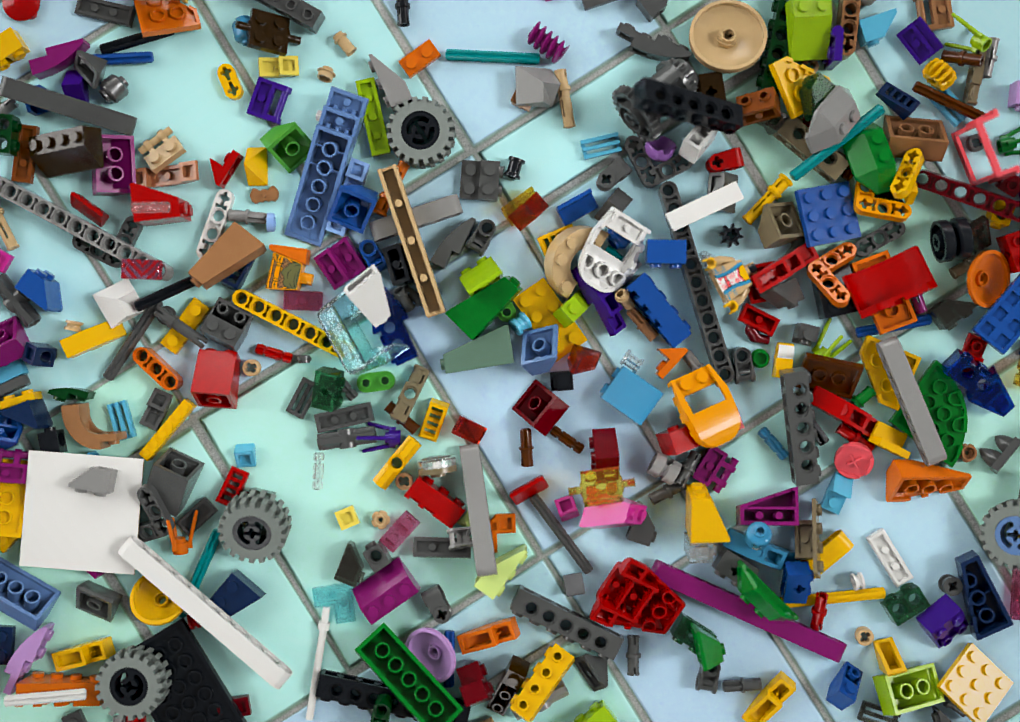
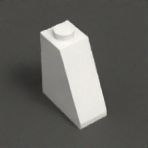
M374 264L343 288L348 298L375 328L384 324L391 316L381 273Z

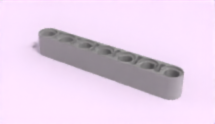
M893 336L876 343L877 352L923 462L929 467L946 460L947 454L899 339Z
M479 443L459 446L477 576L497 574V566Z

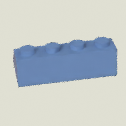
M0 557V611L36 631L48 617L61 591Z

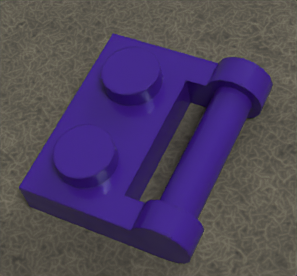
M840 25L834 26L831 30L827 60H822L824 70L832 71L842 61L844 29Z
M258 77L246 113L280 125L282 121L280 118L288 95H291L292 88ZM276 90L281 91V94L275 112L272 116L268 113L271 108Z

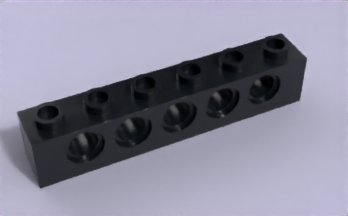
M647 77L642 78L633 86L634 108L641 109L644 112L659 114L661 117H670L677 121L692 123L694 126L706 127L709 130L721 131L728 135L734 134L743 127V109L740 104Z

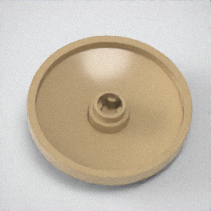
M719 0L706 5L695 15L689 31V45L695 58L708 69L720 73H736L753 66L762 56L767 43V27L762 16L750 5L737 0Z

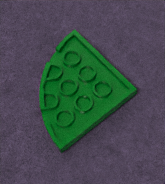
M933 360L917 384L947 454V459L942 462L953 468L962 452L965 433H967V409L963 394L953 380L951 373L940 362ZM900 407L899 411H895L888 422L913 439Z

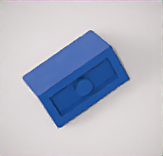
M590 188L559 205L556 211L564 225L567 226L598 209L599 206Z

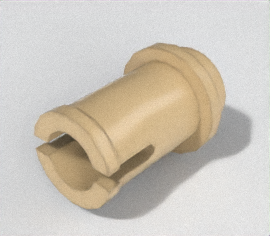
M339 31L333 37L334 43L338 44L347 56H351L357 48L346 37V33Z
M618 289L615 292V300L621 303L626 310L634 308L635 301L630 297L627 289Z

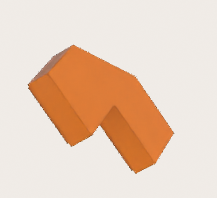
M515 513L495 514L490 520L495 553L498 552L497 534L516 533Z

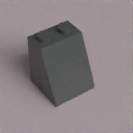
M171 447L153 464L147 483L156 487L170 515L177 517L184 509L205 463Z

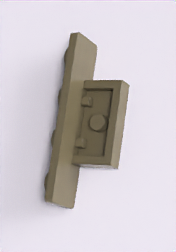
M812 498V520H799V526H795V559L813 560L814 576L821 578L820 573L824 572L823 561H820V553H823V543L819 537V534H823L822 523H819V516H822V506L818 504L816 498Z

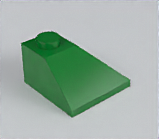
M690 623L697 659L703 671H708L724 662L723 655L726 654L724 644L720 643L717 637L697 624Z

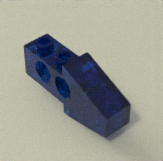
M384 287L391 316L384 324L376 328L372 324L373 335L382 334L380 340L384 347L388 346L390 353L388 356L391 363H396L397 366H400L419 357V354L403 323L410 319L409 315L404 311L399 302L394 299L388 288ZM388 322H393L395 325V330L392 333H388L385 329ZM397 339L403 342L401 350H396L393 346L394 341Z
M958 348L942 363L943 372L967 389L965 393L968 401L1002 417L1015 407L994 365L988 369L982 362L978 364L974 361V357L969 352H962ZM971 368L970 371L963 372L964 369ZM982 379L986 380L983 383H978Z

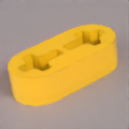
M230 64L220 65L217 74L225 94L231 100L241 99L244 91L236 70ZM226 69L231 71L229 73L230 80H228V78L225 75H223L225 74ZM231 84L236 89H239L236 91V95L230 93L232 91Z

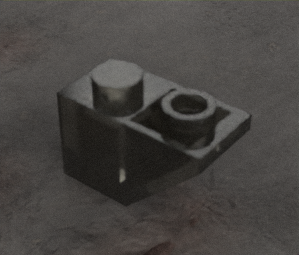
M947 299L939 301L926 313L931 315L932 321L939 330L949 331L958 325L957 321L962 317L963 319L969 317L977 305L973 302Z

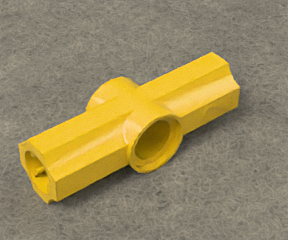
M408 435L374 477L373 481L380 488L386 490L422 445L415 438ZM393 458H400L402 466L399 468L395 467L392 463Z

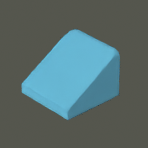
M254 443L237 444L235 446L234 456L237 468L255 467L257 465Z

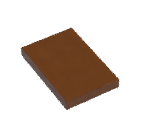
M807 352L801 365L811 375L809 390L813 391L817 385L837 396L849 399L852 398L864 370L863 364Z

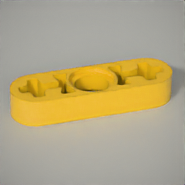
M913 148L905 153L890 186L894 198L904 199L909 196L924 163V156L920 149ZM906 171H913L909 176H902Z

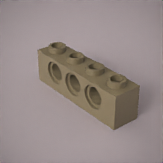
M788 116L772 135L803 161L813 155L810 153L805 141L806 132H809V128L803 124V120L799 116L794 119H790V116ZM794 131L801 133V139L794 137ZM835 151L829 156L831 159L830 164L822 161L813 168L830 184L835 182L849 166L846 155L842 152Z

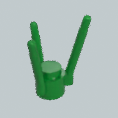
M1020 127L999 136L1000 139L996 141L999 154H1004V156L1020 155V150H1014L1017 148V144L1020 143V138H1011V136L1020 132Z

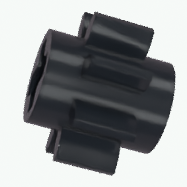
M734 223L730 225L729 229L726 225L723 226L724 232L718 234L723 239L720 243H727L728 248L732 246V243L738 246L739 242L737 240L744 237L739 232L742 228H734ZM730 232H732V235H735V237L731 240L730 236H727V234Z

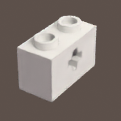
M695 126L684 138L678 155L695 164L712 144L718 131Z

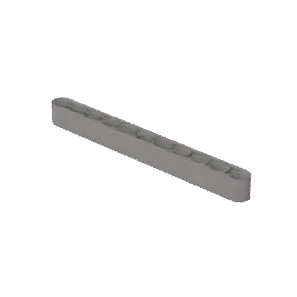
M0 176L1 197L130 266L132 265L127 260H132L142 272L146 271L155 261H160L147 275L150 276L162 265L165 273L161 280L169 281L172 279L174 270L167 263L15 182ZM16 189L15 195L12 196L13 191ZM32 198V203L29 205L28 202ZM49 207L48 212L45 214V208ZM65 215V220L61 223V218ZM79 224H81V225H82V228H81V230L78 232V231H77V227H78ZM98 232V238L94 241V234ZM114 241L115 246L113 249H110V244ZM129 250H131V253H132V254H131V256L127 259L126 254H127V252H128ZM147 258L150 262L144 268L136 261L141 260L143 262ZM159 272L153 278L157 279L160 276Z

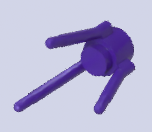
M368 422L367 425L389 432H385V436L356 437V440H385V443H389L363 449V453L396 448V445L401 444V430H396V427Z

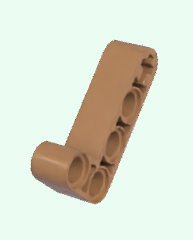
M839 0L836 25L847 27L850 30V34L844 32L842 60L850 57L856 49L860 6H869L876 0ZM845 8H849L852 11V15L847 14Z

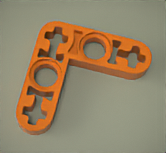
M844 242L809 263L807 268L809 279L838 308L848 305L850 293L832 272L855 258L857 248L850 242ZM828 258H834L837 261V263L829 264L826 260ZM831 281L834 286L830 288L825 287L823 282Z

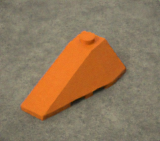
M911 459L893 460L886 471V501L905 502L910 501L913 496L921 495L924 498L928 497L930 493L937 491L943 494L965 488L972 476L969 473L936 465L927 467L925 463Z

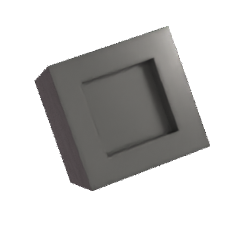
M381 540L377 543L372 541L365 546L366 550L362 553L374 573L390 564L393 560ZM372 551H379L381 558H373Z

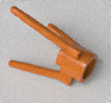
M198 510L194 512L188 540L184 536L178 537L176 524L172 530L170 521H166L174 555L187 554L188 548H193L192 540Z

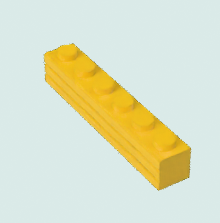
M188 398L184 399L139 452V455L146 461H151L195 409L196 405Z

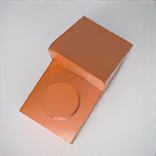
M687 348L657 349L667 361L662 360L657 365L656 369L658 371L655 374L660 379H663L689 350Z

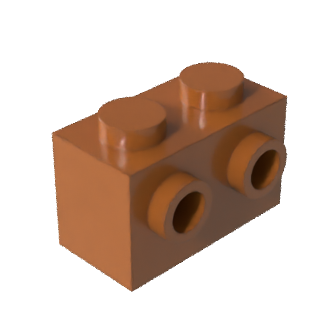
M774 86L736 97V103L742 105L743 126L781 116L780 97Z

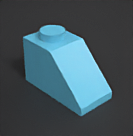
M896 8L859 20L857 38L860 47L867 45L868 48L879 44V41L886 35L897 13Z

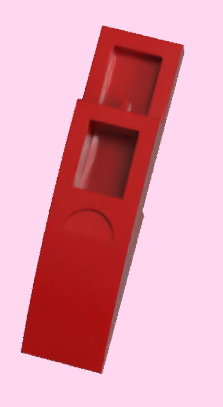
M817 385L812 391V406L860 432L867 438L870 437L878 421L877 419L843 398Z

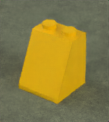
M700 482L687 484L685 528L690 542H730L729 534L706 485Z

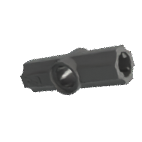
M2 273L0 275V296L3 298V304L9 311L18 316L26 328L36 325L42 317L30 304V299L15 288V284L6 273Z
M375 426L357 429H339L336 432L317 434V445L320 451L334 448L346 449L357 447V445L376 443L377 440H356L357 436H377Z

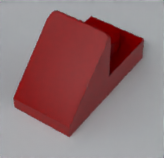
M232 150L231 153L229 152L225 156L223 166L210 158L216 185L223 189L225 188L244 156Z

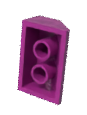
M102 134L104 168L92 170L93 196L130 194L129 183H136L134 136Z
M17 315L0 322V367L22 359L26 342H30Z
M397 557L390 564L354 587L352 591L360 610L372 625L418 593L421 587L401 558Z

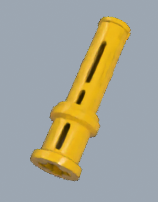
M780 173L778 175L779 178L772 185H768L767 192L742 216L745 222L752 225L762 214L765 204L772 203L775 199H780L782 197L781 194L793 185L786 175Z

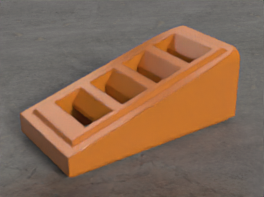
M269 245L271 251L309 266L310 250Z

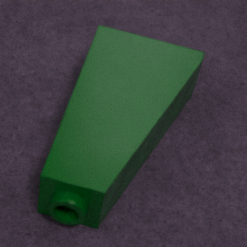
M505 276L449 309L445 314L471 340L477 339L523 290L519 286L521 283L514 276Z

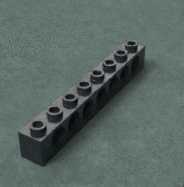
M323 669L320 673L315 697H319L322 701H338L340 705L344 706L356 705L357 708L362 710L374 708L376 700L371 698L370 694L372 693L378 695L388 694L396 698L381 681ZM339 685L342 688V691L336 692L333 689V686ZM353 689L359 690L360 693H361V695H360V696H355V695H353V694H352V690H353ZM454 698L464 710L453 722H468L471 707H466L463 699ZM399 700V703L393 704L391 713L395 714L396 717H411L417 721Z

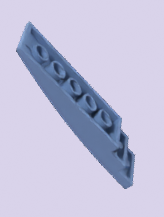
M331 86L319 124H316L285 235L321 247L327 231L325 230L328 223L326 218L340 185L343 184L369 103L368 98Z

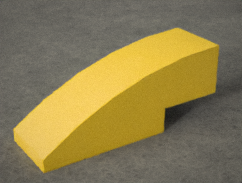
M104 322L60 340V344L67 358H75L90 350L93 351L126 336L127 332L123 324L111 329L109 323Z
M108 636L54 652L51 656L56 672L108 659L116 654L112 637Z
M780 671L753 700L742 715V719L746 722L768 721L783 707V702L796 691V683L783 671Z

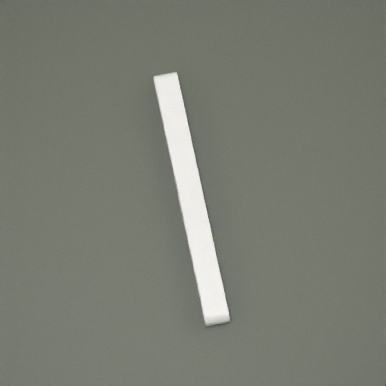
M131 535L120 548L118 553L123 559L272 687L280 689L293 674L292 670L138 537Z

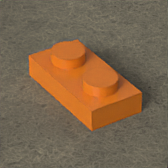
M428 39L398 62L409 78H412L441 57V54L430 39Z

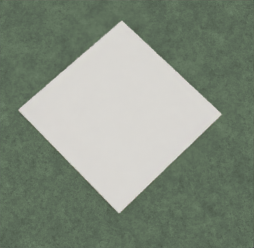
M29 450L19 566L135 575V568L123 559L118 551L131 535L138 537L141 503L137 497V491L142 487L144 459ZM101 466L118 470L114 492L106 494L105 497L96 496L92 491H87V493L75 492V488L68 487L71 481L92 467Z

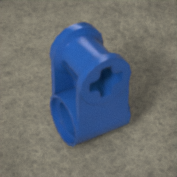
M372 240L361 242L359 250L368 267L374 264L378 266L376 268L379 272L387 268L386 261L378 245ZM370 243L374 246V250L372 253L366 254L364 247Z

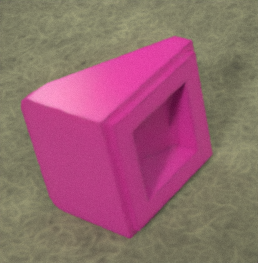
M572 494L554 500L562 522L580 515Z

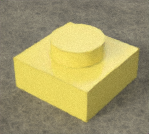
M353 505L334 513L341 530L360 523Z

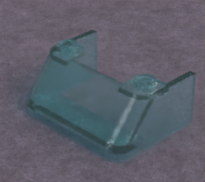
M343 291L321 307L317 317L342 365L349 374L358 375L386 365L409 348L406 344L393 342L388 347L378 346L372 349L356 320L362 312Z

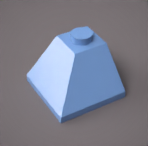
M557 324L523 332L521 366L532 376L549 372L557 360Z

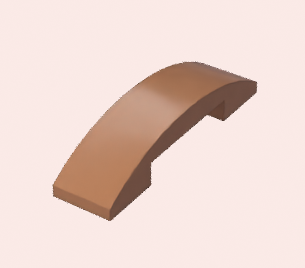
M197 160L166 166L157 174L146 167L136 169V184L148 188L176 186L199 180Z

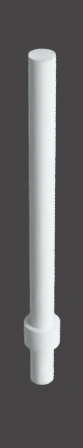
M323 606L321 620L318 623L319 635L306 712V720L309 721L313 720L317 698L315 695L321 672L326 634L330 627L329 614L331 607Z

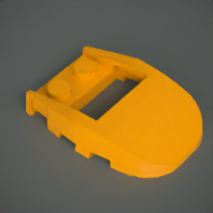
M710 364L675 380H671L667 384L668 388L671 387L675 397L672 400L675 407L677 406L682 424L685 423L690 430L689 434L699 445L706 448H715L731 441L736 436L740 428L738 409L728 386ZM713 384L719 387L725 400L693 414L685 397Z

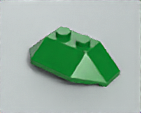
M873 122L842 147L854 179L872 190L874 194L879 195L891 192L890 186L896 175V162L883 129Z
M739 560L737 562V589L742 593L739 597L747 605L752 603L756 607L753 611L761 619L764 616L769 621H788L800 618L743 561Z

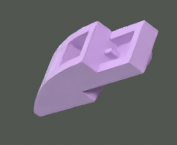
M51 622L34 632L12 655L4 672L10 674L3 693L8 695L15 693L16 684L23 680L25 673H28L32 663L43 658L47 650L45 648L47 641H50L54 634L53 627L55 623Z

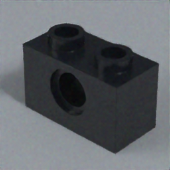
M402 243L383 248L382 252L393 286L402 287L415 282Z

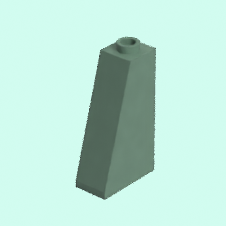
M509 326L499 327L443 354V359H440L441 369L445 370L446 374L514 363Z

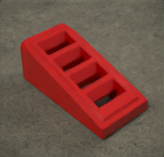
M231 466L215 501L227 506L230 501L224 499L225 495L231 498L236 495L240 496L250 473ZM233 474L242 476V480L233 477ZM230 482H236L239 484V486L236 487L234 485H231ZM230 488L232 490H235L236 493L232 494L228 492L227 489Z

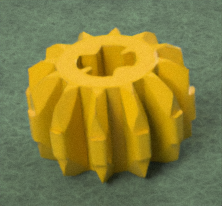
M934 58L922 70L923 77L936 90L945 91L957 79L956 72L943 59Z

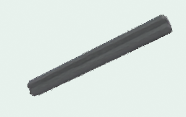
M159 302L145 310L104 372V378L109 381L114 380L155 318L154 312L158 311L157 308L159 306H163V302Z
M538 494L533 495L530 498V502L584 574L590 573L593 570L592 565Z

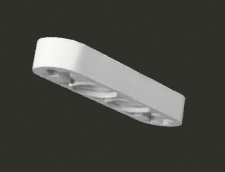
M227 189L219 190L215 196L196 249L199 258L204 255L202 250L207 249L208 244L204 243L205 240L215 243L225 230L229 209H232L235 202L234 194ZM226 193H228L227 196L230 199L229 201H225L223 205L224 207H227V209L224 210L221 207H217L218 204L221 206L223 204V199H221V196H225ZM217 211H222L224 214V218L221 221L214 219V214ZM210 229H216L217 237L215 239H209L208 231Z

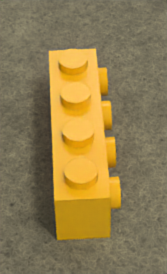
M556 643L553 647L549 646L544 654L545 659L542 663L538 662L536 664L532 677L530 679L527 678L521 686L523 689L520 694H515L510 701L511 711L526 722L534 720L575 661L574 656Z

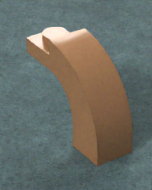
M89 402L61 406L62 419L68 433L75 441L87 448L101 450L111 447L113 444H119L120 440L127 438V431L107 432L97 428L90 417Z

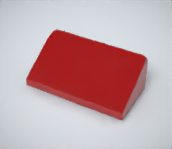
M71 192V206L98 226L103 227L110 216L82 195Z
M748 303L742 305L737 318L738 321L770 337L773 336L780 322V319Z
M540 475L511 491L509 496L518 505L533 495L547 489L549 485L544 476Z

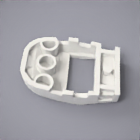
M611 207L593 227L578 259V271L581 278L600 292L610 293L620 288L626 281L628 273L631 270L634 271L637 266L636 261L639 254L645 248L643 241L646 234H651V230L620 210ZM605 226L633 243L622 261L593 244L601 229H604Z

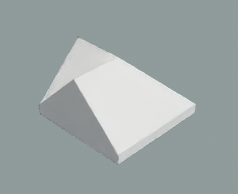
M123 279L92 295L111 329L144 313L146 310L144 309L140 312L136 310L134 302L140 298L129 279Z

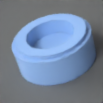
M267 213V232H274L276 229V216L274 213Z

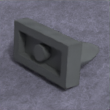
M1005 435L995 436V443L1002 451V454L989 448L979 449L982 459L991 467L990 470L995 474L1000 471L1020 446V439L1017 437L1013 439Z

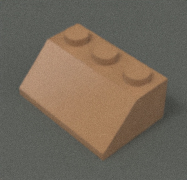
M884 116L883 131L894 158H903L908 150L918 148L922 151L924 160L942 162L949 145L942 120L911 117L902 120L899 116Z

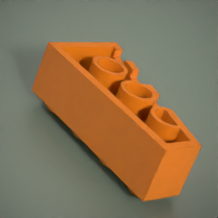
M35 671L16 684V694L81 688L87 690L85 700L53 703L54 707H62L73 703V706H101L104 703L103 699L98 701L96 697L100 693V690L95 691V685L99 682L95 680L97 674L88 677L82 676L81 673L63 675L64 673L62 672L44 674L45 672ZM49 703L34 704L33 707H42V705H46Z

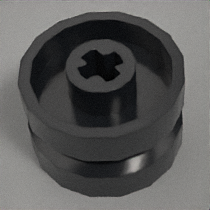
M958 217L952 218L950 221L945 219L932 223L930 228V244L936 261L944 263L953 261L954 258L962 260L971 257L974 239L971 226L966 218Z

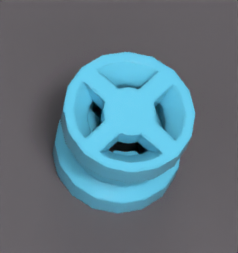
M519 312L516 318H511L508 321L510 327L518 336H521L525 329L532 327L530 319L523 312Z

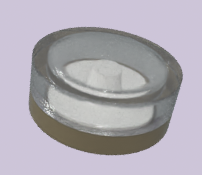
M434 455L417 460L419 476L430 475L431 478L446 476V473L457 471L455 455Z

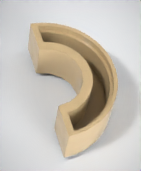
M578 225L563 230L552 240L546 251L544 259L545 277L552 290L561 297L568 299L578 284L571 273V262L578 251L583 249L593 227ZM601 230L593 244L601 248L609 233Z

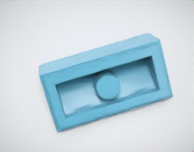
M22 359L0 367V385L29 373Z

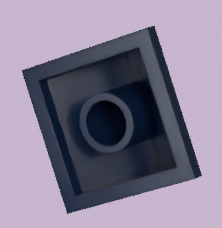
M43 399L24 401L3 410L0 414L34 429L50 428L53 426V421Z

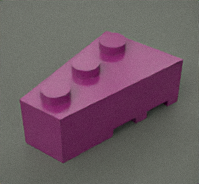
M798 486L736 506V526H749L754 522H763L768 526H799Z

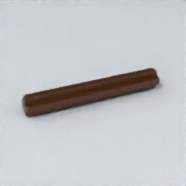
M919 81L912 88L913 92L973 120L985 114Z

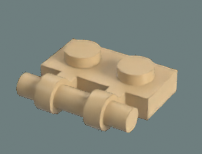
M169 126L164 130L161 129L156 132V136L150 140L147 139L138 148L142 155L149 151V154L144 159L155 174L187 152L175 135L170 139L168 138L173 133ZM163 141V144L155 149L154 146Z

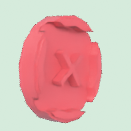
M849 442L838 448L834 456V464L842 476L849 479H858L870 473L874 465V457L868 446L860 442Z

